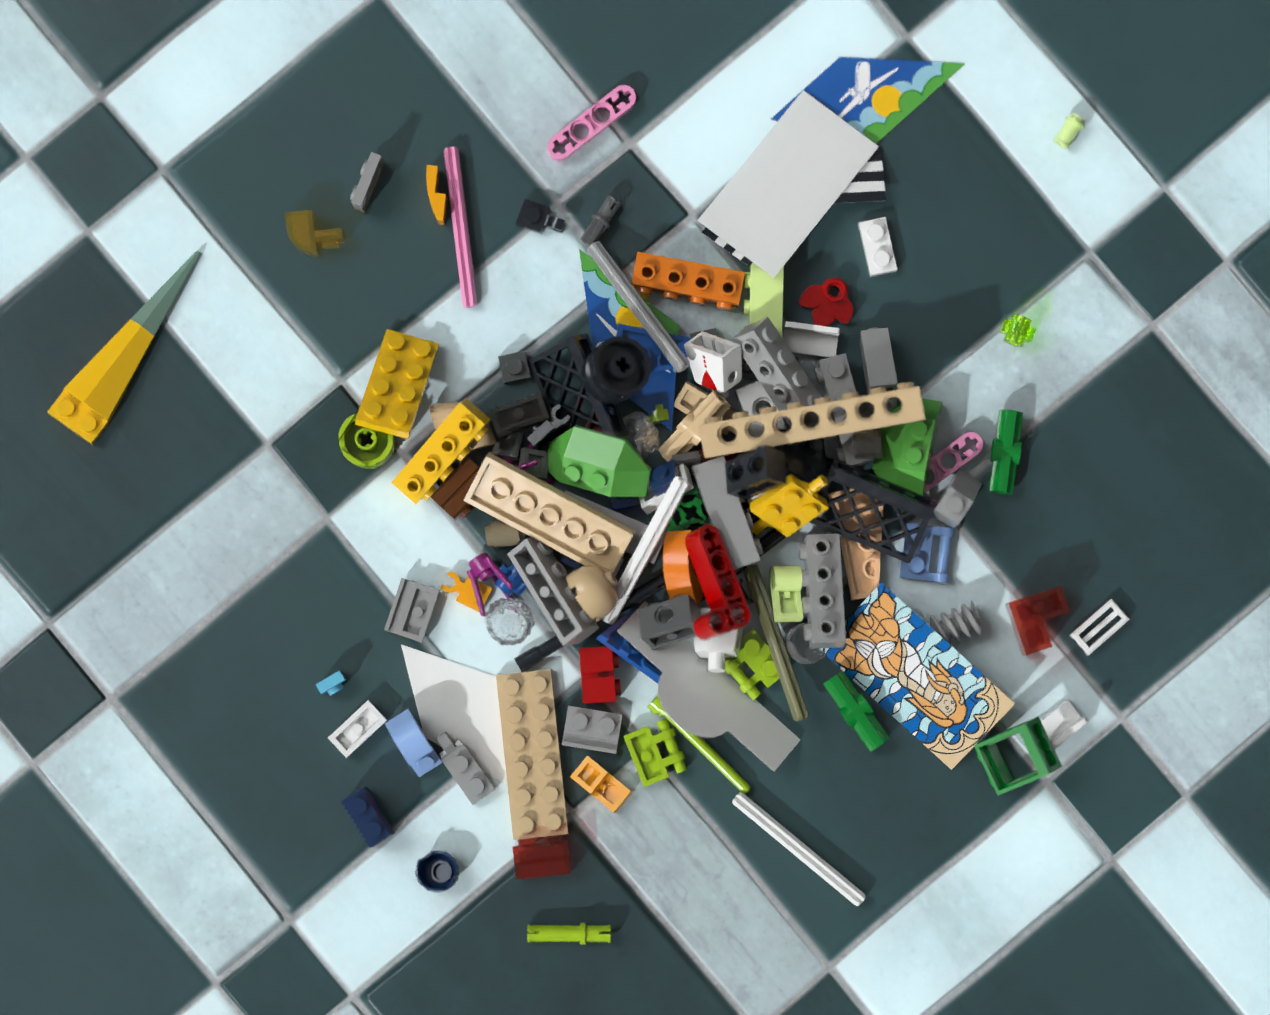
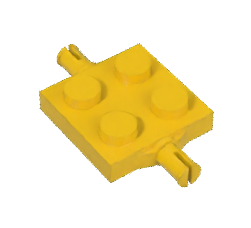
M792 474L787 476V484L765 492L750 503L751 512L760 518L753 523L754 528L751 531L758 535L765 528L772 527L786 537L792 535L828 509L827 500L817 493L821 488L828 485L827 479L820 475L811 483L800 481Z

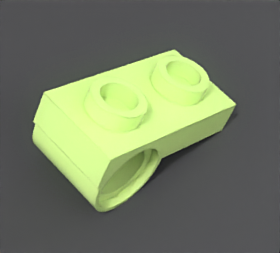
M772 566L769 570L774 622H801L803 619L800 591L802 588L801 567Z

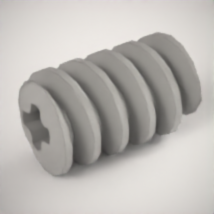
M972 600L971 609L965 604H961V613L955 608H951L950 618L944 612L940 613V622L934 616L930 617V627L950 645L952 637L958 643H961L962 633L971 639L972 629L979 635L982 634V622Z

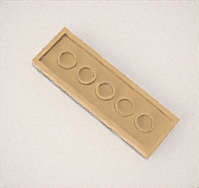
M488 453L463 500L585 566L593 565L600 567L605 573L608 571L614 572L635 533V530L491 453Z
M551 669L496 675L513 840L568 834Z

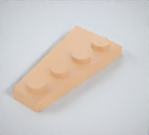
M841 490L831 492L830 494L832 498L846 494V492ZM860 493L852 496L858 509L871 504L868 495ZM848 498L835 503L840 516L853 511ZM882 505V506H879L878 509H879V511H880V513H881V516L883 517V505ZM874 509L860 513L865 526L879 522ZM856 515L842 520L847 530L854 531L861 528ZM881 526L868 531L871 540L876 542L882 540ZM839 535L851 601L867 598L879 585L881 552Z

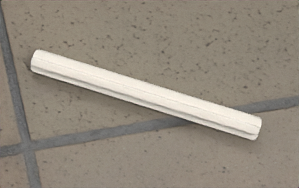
M676 476L669 486L618 582L619 584L615 587L618 593L617 603L614 609L602 619L604 622L611 625L616 622L689 486L685 479Z
M739 792L735 796L732 803L855 906H859L865 900L866 895L744 793Z

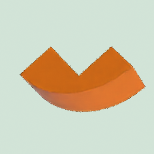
M667 531L663 546V570L669 598L671 600L677 595L689 594L700 607L703 590L698 578L694 574L695 569L685 545V538L692 531Z

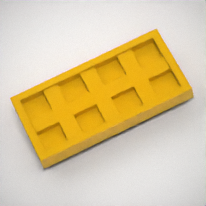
M386 329L356 416L355 425L409 439L439 349V343Z

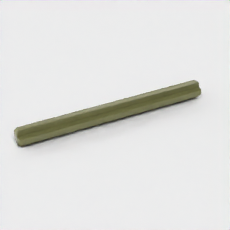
M757 564L749 565L743 570L789 708L794 721L805 720L809 717V712L778 622H774L773 607L759 566Z

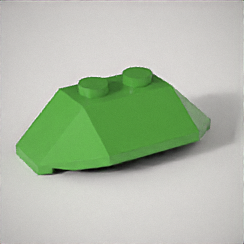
M922 398L925 420L880 428L872 469L878 477L924 496L943 402ZM902 405L890 411V413H898L902 409Z
M576 425L549 442L547 451L548 472L559 482L609 497H646L648 495L652 469L648 464H645L639 453L627 439Z

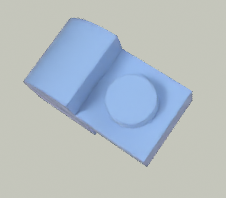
M409 709L385 723L400 752L418 777H421L442 763L439 755L427 740L422 728Z

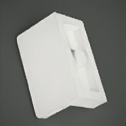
M786 321L783 340L792 354L829 358L836 356L840 328Z
M1066 700L1041 720L1053 748H1056L1088 723L1085 717L1082 718L1069 700Z

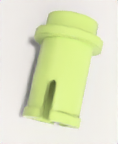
M1074 113L1065 117V124L1053 139L1056 144L1067 150L1078 132L1085 128L1083 126L1085 120Z

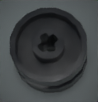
M614 336L603 341L585 357L581 368L582 382L587 392L596 400L605 404H619L628 400L647 384L651 374L650 359L646 350L637 341L626 336Z

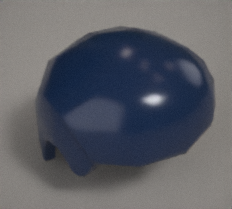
M431 851L418 860L415 875L418 883L427 891L440 893L449 890L456 884L460 875V868L456 859L449 853Z

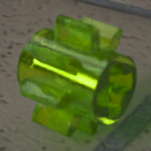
M1013 314L1011 320L1006 318L1000 329V333L1006 334L1004 342L1016 347H1023L1025 342H1032L1036 329L1030 327L1032 320L1017 314Z

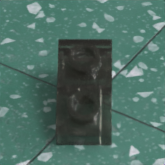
M862 403L859 407V414L863 418H870L875 412L872 403ZM881 428L853 432L855 460L883 458Z

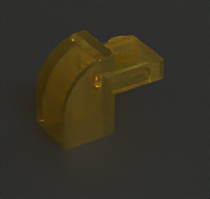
M312 209L285 213L287 234L294 246L303 254L320 257L318 246L323 245V249H334L339 247V243H345L342 228L316 230L315 214Z

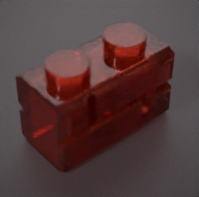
M562 835L545 837L546 842L535 843L534 838L518 840V845L512 846L516 880L571 874L568 840H562Z

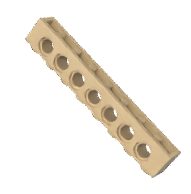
M913 382L898 384L895 391L886 392V387L870 389V395L859 397L858 392L842 394V400L831 402V397L814 399L815 405L805 407L802 401L786 404L787 410L776 411V406L759 409L760 414L749 416L748 411L732 414L733 419L722 421L721 416L706 418L705 424L699 425L704 458L756 450V447L762 445L773 447L925 420L920 387H914ZM892 397H897L902 401V409L898 413H890L886 408L887 401ZM864 402H870L874 405L875 412L870 418H863L859 414V407ZM836 407H843L847 412V418L842 423L834 422L831 417V413ZM808 412H816L819 416V424L814 428H809L804 423V417ZM783 416L790 418L792 421V427L786 433L780 432L777 428V421ZM755 421L761 422L765 428L763 435L758 438L753 437L749 430L750 425ZM727 426H732L737 431V437L733 442H727L723 439L722 432Z

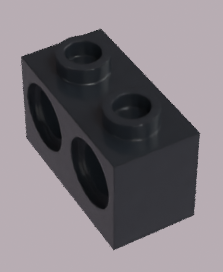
M758 446L755 451L739 454L735 459L725 462L727 494L749 499L787 484L784 452L775 450L772 446Z

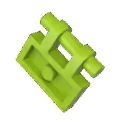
M754 629L742 637L738 657L735 659L731 657L725 658V672L727 675L731 674L740 685L739 689L743 694L747 693L752 700L761 694L755 686L757 682L761 680L769 688L779 679L769 646ZM744 661L755 673L750 678L739 668V665Z
M667 718L657 722L660 730L659 734L653 736L649 726L623 736L643 787L668 778L669 775L666 770L668 765L673 764L677 774L687 770L683 760L685 759L684 753L679 751L674 738L676 733L674 728H670ZM664 741L670 755L663 759L656 743Z

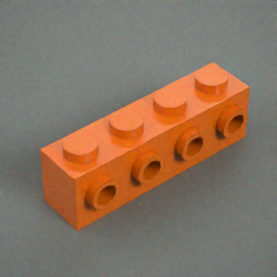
M637 252L631 284L639 294L652 295V292L663 293V298L679 300V297L689 298V302L692 304L705 306L706 302L717 304L716 308L732 311L733 307L738 308L745 272Z

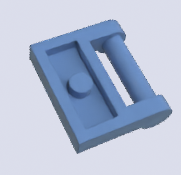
M906 523L908 530L920 526V524ZM927 525L910 564L901 561L899 578L949 583L950 575L947 574L952 537H955V529ZM917 533L911 535L913 540ZM933 535L941 536L937 573H929ZM904 537L902 553L908 554L911 546L907 537Z

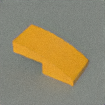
M427 165L426 180L430 204L439 225H445L447 196L446 194L437 193L439 168L438 166Z
M588 755L570 776L615 814L633 793Z

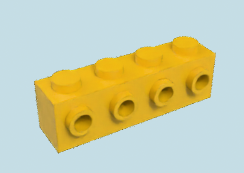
M465 398L455 407L391 483L415 504L422 499L427 502L437 490L434 485L438 480L441 479L444 482L454 471L451 465L457 459L461 462L472 450L468 447L474 439L478 442L488 432L489 429L486 425L491 419L470 400Z

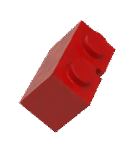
M607 646L579 648L583 704L615 702L616 696L621 695L620 679H615L614 668H619L618 654Z

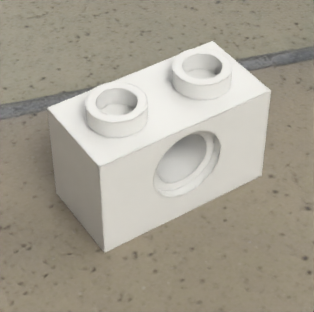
M759 381L735 390V395L742 412L748 411L749 416L758 415L755 411V406L759 403H766L769 407L775 406ZM783 417L778 419L777 428L786 430L785 424L787 422ZM755 421L750 425L749 430L753 437L758 438L763 435L765 428L761 422Z

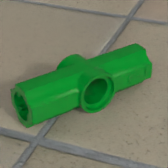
M1008 409L999 410L996 437L993 438L990 462H992L989 481L990 492L1013 494L1016 466L1019 465L1021 455L1020 433L1023 412Z
M840 671L823 683L828 693L838 705V711L851 729L854 728L870 752L890 739L873 714L875 713L861 693L858 694L843 671Z

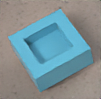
M339 670L317 683L316 686L321 694L328 692L332 696L344 688L342 683L347 681L343 672Z

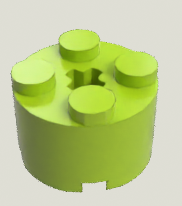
M356 413L349 416L339 430L340 449L352 464L360 468L375 469L385 464L391 458L396 446V436L355 425ZM372 434L371 439L373 443L371 445L366 444L364 447V442L361 440L362 436L368 437Z

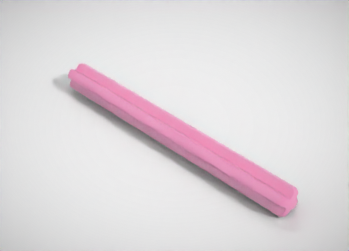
M448 147L444 149L462 304L465 308L477 306V295L460 157L457 147Z

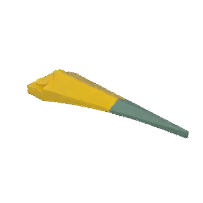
M196 251L65 386L63 392L47 411L50 416L91 445L95 443L110 423L147 349L196 263L199 251Z

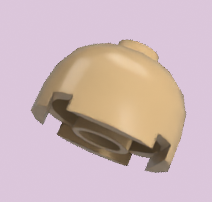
M588 565L582 566L566 576L570 589L576 587L577 595L575 598L590 618L596 619V622H598L614 609L618 597L615 586L619 583L611 571L605 573L600 567Z

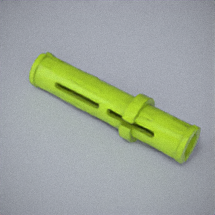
M580 923V925L528 924L527 926L528 933H538L527 934L528 942H580V945H586V942L611 943V925H586V923Z

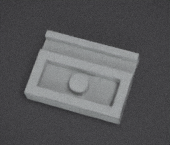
M373 152L370 153L368 160L364 161L360 172L362 176L358 185L354 186L350 197L354 209L364 213L384 165L382 156Z
M401 578L384 630L423 643L440 590Z
M568 706L562 745L616 754L623 714Z

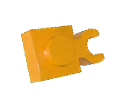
M448 572L447 575L454 578L455 585L451 588L442 585L441 589L447 593H459L456 601L480 612L469 576L465 583H463L456 573ZM478 581L485 606L493 588Z

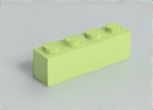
M752 263L750 265V272H745L744 288L749 289V299H744V316H749V324L769 317L782 337L784 266L773 278L755 263Z

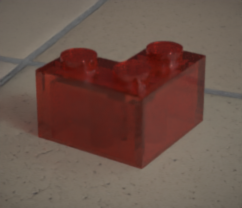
M1061 586L1005 604L1022 656L1053 647L1044 620L1070 612Z

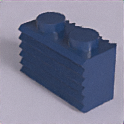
M366 787L359 789L342 800L341 804L345 805L344 809L348 810L347 814L351 815L350 819H354L353 823L357 824L356 828L360 829L359 833H363L362 837L366 838L365 842L369 843L368 847L372 848L395 834Z

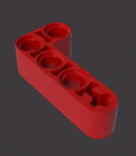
M705 524L688 533L685 538L687 551L711 611L698 617L693 626L696 636L704 641L735 631L747 625L751 618L749 607L720 532L714 525Z

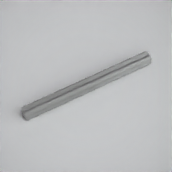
M601 242L591 243L587 248L588 254L677 372L687 369L690 365L689 360Z

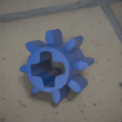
M513 563L508 568L502 564L499 569L513 584V588L509 589L500 578L494 584L508 597L513 593L520 596L527 586L523 583L524 581Z

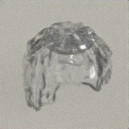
M635 411L630 415H626L622 419L628 435L622 438L630 442L643 460L651 457L658 449L660 443V434L652 419L643 412Z
M501 598L490 605L484 616V623L491 638L501 646L520 644L526 640L535 625V619L530 606L526 602L517 598Z

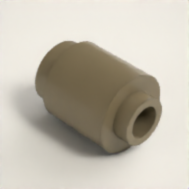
M501 520L491 521L490 525H484L488 547L494 546L496 549L519 545L521 543L520 539L525 538V533Z

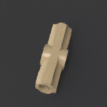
M715 390L712 391L695 411L692 410L677 425V430L658 449L661 456L669 462L672 460V455L687 453L694 445L697 446L701 442L699 425L705 424L706 418L722 416L731 407L727 399Z

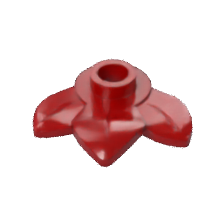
M830 278L823 285L810 286L802 294L799 305L813 309L812 320L814 325L829 326L835 319L848 324L853 314V305L847 298L848 287L839 278ZM832 287L838 288L839 295L831 296L829 289Z

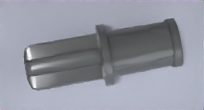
M607 195L596 215L591 216L593 220L580 238V241L585 246L589 247L591 243L597 242L605 229L611 227L609 223L619 207L622 206L619 201L615 202V198Z

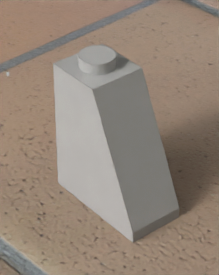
M872 327L861 331L860 347L867 395H870V389L886 387V392L897 390L898 382L888 327ZM892 397L887 401L886 408L889 412L897 408V397ZM868 402L869 414H874V405Z
M959 468L936 502L932 516L949 528L956 527L973 504L982 483Z

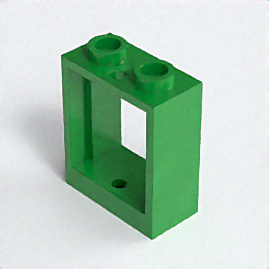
M1039 716L988 737L974 745L977 757L983 764L989 777V782L995 789L997 796L1047 776L1062 767ZM1020 733L1037 770L1013 779L996 743Z

